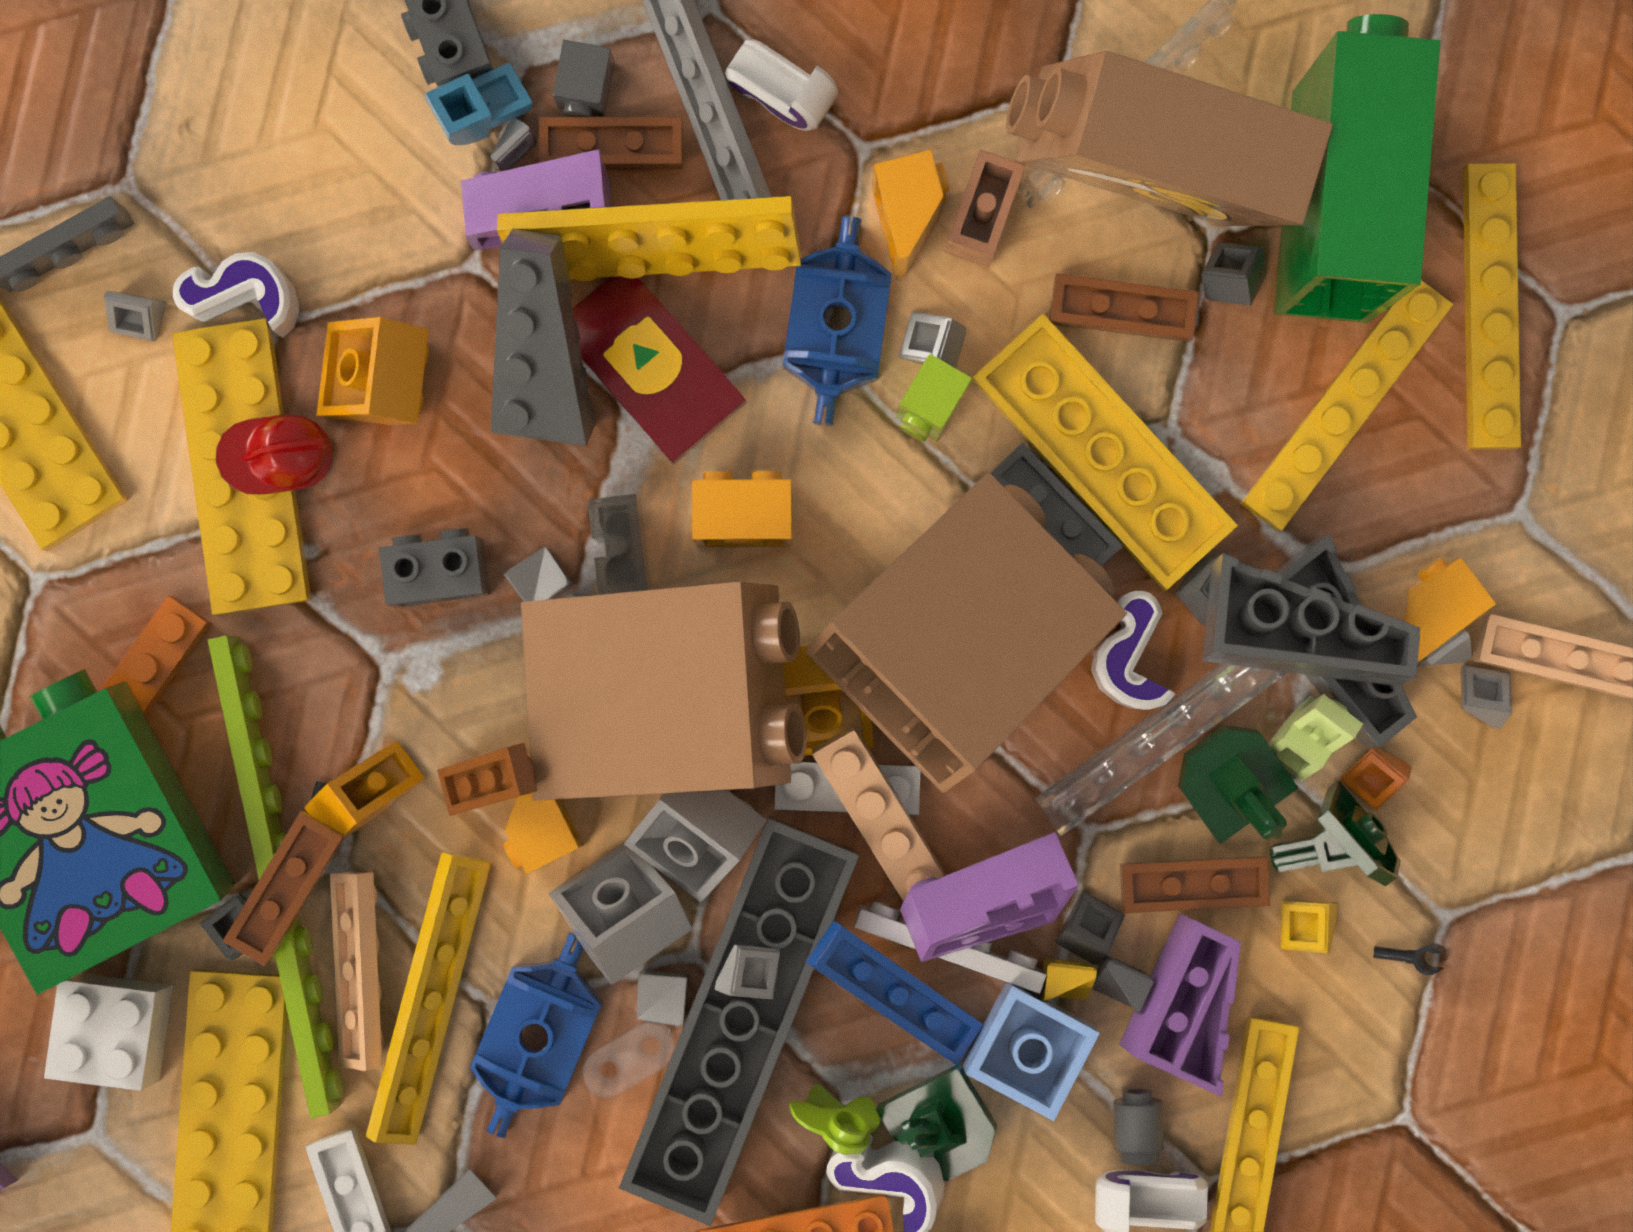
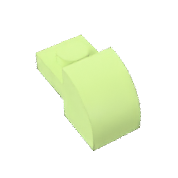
M1325 694L1317 699L1310 695L1283 723L1269 742V746L1285 769L1302 782L1322 769L1333 752L1353 740L1363 723L1352 716L1346 706L1328 698Z

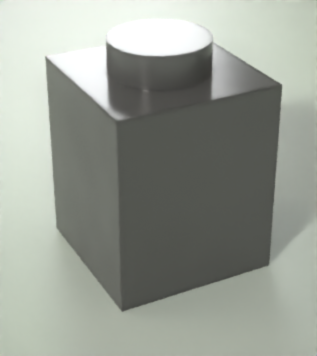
M563 39L553 97L558 109L563 110L564 115L568 117H592V115L605 117L615 65L611 48Z

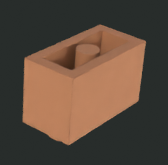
M981 149L979 150L947 241L945 253L990 268L1026 165Z

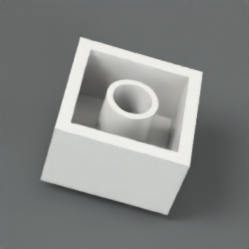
M79 973L58 984L44 1078L142 1091L159 1082L173 985Z

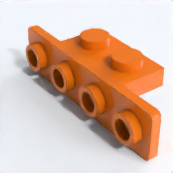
M879 1195L699 1229L695 1232H894L888 1197Z

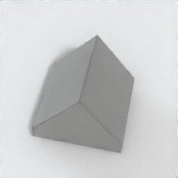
M106 291L104 299L109 332L156 342L166 301L124 292Z

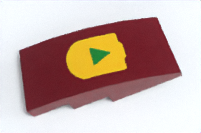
M609 277L572 308L575 322L578 323L581 339L579 346L582 360L673 465L747 403L746 399L638 278Z

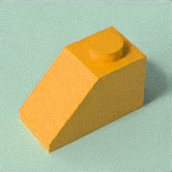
M1441 557L1435 559L1417 573L1421 580L1408 591L1404 622L1420 627L1418 662L1496 605L1461 557L1446 562Z
M396 740L327 783L309 801L304 809L309 815L348 837L420 784L425 777Z
M532 793L515 798L505 828V833L509 840L504 842L503 845L511 863L516 869L522 866L525 873L528 874L584 846L562 799L533 801Z

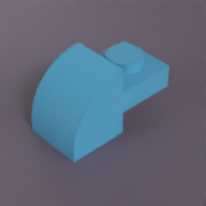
M510 62L474 79H471L469 74H466L425 93L427 104L449 142L453 145H467L489 137L490 129L531 111L533 104Z

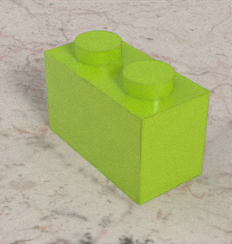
M929 353L899 403L896 418L903 422L900 428L921 442H925L928 437L937 442L966 394L972 378Z

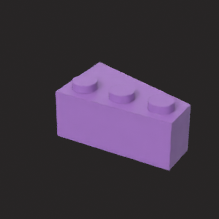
M599 149L501 172H482L476 174L474 178L461 180L465 234L473 250L501 247L502 242L497 232L498 214L612 207L610 180Z
M1054 832L939 879L927 878L915 883L910 887L900 911L919 959L923 962L1053 923L1079 885L1057 834Z
M1179 913L1151 973L1154 983L1140 1013L1134 1010L1119 1045L1137 1059L1222 1097L1224 1081L1221 1080L1224 1050L1228 1051L1230 1037L1226 1033L1230 1004H1234L1241 942Z

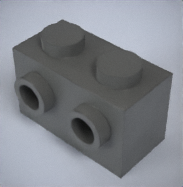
M405 0L408 11L401 13V17L411 41L419 39L425 55L417 57V60L428 85L436 83L440 87L466 74H469L471 79H474L494 69L468 0Z
M466 528L441 531V540L422 542L421 535H405L392 538L393 546L379 547L386 605L397 608L490 596L483 539L476 535L469 536V529Z

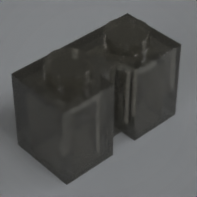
M636 494L587 500L592 539L597 543H605L606 550L605 557L594 558L598 595L652 590L641 499Z

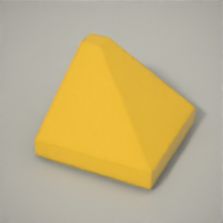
M1283 900L1281 910V949L1330 953L1338 915V903Z

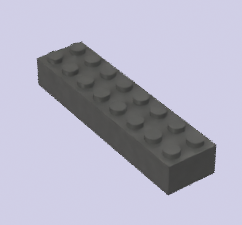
M772 816L768 817L619 1189L711 1226L814 970L806 961L834 920L859 858L858 851ZM734 945L781 950L773 999L729 996L715 990L716 980Z

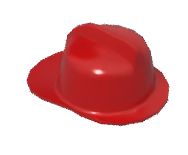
M276 415L248 419L236 423L222 434L216 447V465L221 477L232 488L252 495L302 490L314 486L327 475L332 463V446L327 434L316 422L301 415Z

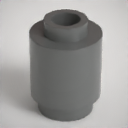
M1148 1089L1124 1090L1123 1097L1113 1101L1115 1149L1120 1151V1161L1134 1165L1159 1162V1151L1164 1149L1162 1100L1152 1097V1091Z

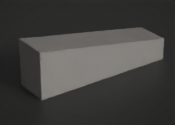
M468 1169L404 1232H450L497 1198Z

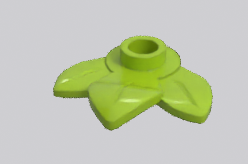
M820 1084L813 1086L806 1098V1102L790 1101L789 1103L790 1111L798 1123L806 1129L821 1135L831 1149L844 1155L858 1154L865 1151L870 1141V1133L877 1130L880 1125V1116L876 1111L877 1107L870 1097H859L844 1105Z

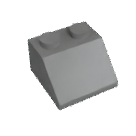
M728 790L664 793L627 838L624 845L701 903L740 861L767 820L754 811L751 805L737 798Z
M624 843L548 893L588 956L611 985L693 930L676 893L651 864L633 852Z

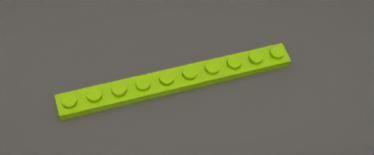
M226 635L208 639V645L256 869L260 879L287 832H281L278 814L282 813L283 810L282 798L277 785H271L268 766H271L273 762L271 747L266 738H261L257 720L261 719L263 714L261 701L258 693L255 690L251 691L247 672L252 671L251 654L247 645L241 644L240 637ZM299 915L275 957L309 1116L312 1119L329 1115L340 1106L339 1099H342L344 1096V1087L339 1070H333L329 1051H332L334 1047L332 1030L328 1022H322L319 1003L323 1002L322 984L317 974L312 975L308 956L313 954L312 937L309 929L302 927Z

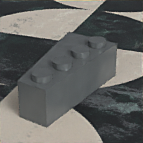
M512 229L500 247L491 433L587 446L596 425L594 409L591 407L589 400V382L580 352L579 342L581 339L578 323L574 319L571 304L572 291L560 235Z
M1330 534L1313 540L1274 572L1282 575L1285 580L1309 589L1314 587L1331 594V597L1354 606L1357 604L1361 605L1354 592L1356 588L1348 572L1344 571L1335 552L1337 549ZM1304 674L1321 695L1325 694L1328 698L1342 703L1347 707L1352 716L1363 723L1356 738L1365 748H1380L1417 718L1402 685L1394 686Z
M1224 553L1212 564L1203 662L1401 686L1417 677L1420 627L1359 604L1354 606L1331 597L1330 593L1314 587L1309 589L1285 580L1280 574L1266 569H1256L1240 563V559Z

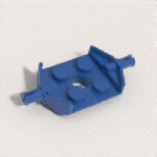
M850 216L841 217L839 243L836 242L834 248L810 254L801 259V266L796 267L783 368L815 391L817 402L813 423L817 425H822L824 407H827L825 426H833L836 398H839L840 394L876 382L878 378L892 274L878 261L859 251L858 238L862 220L853 217L851 235H848ZM833 306L846 308L852 318L850 324L839 331L830 329L823 319L825 312Z
M573 932L568 933L561 954L554 961L520 964L511 968L470 1066L480 1084L496 1099L494 1104L497 1107L486 1131L493 1135L502 1117L503 1120L496 1134L497 1137L506 1138V1133L513 1116L519 1109H539L561 1104L597 1014L603 1005L602 999L577 970V963L584 948L578 940L573 953L571 952L577 938ZM539 1024L544 1027L548 1034L546 1047L540 1050L528 1048L522 1040V1031L525 1026Z

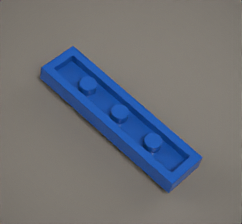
M834 920L806 961L807 964L955 1065L960 1062L983 1027L981 1022Z

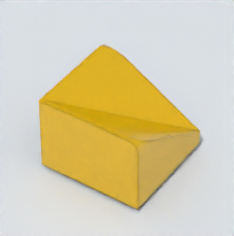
M1046 958L1042 964V971L1046 974L1039 995L1044 1001L1054 997L1085 1000L1090 995L1096 980L1097 970L1090 963Z

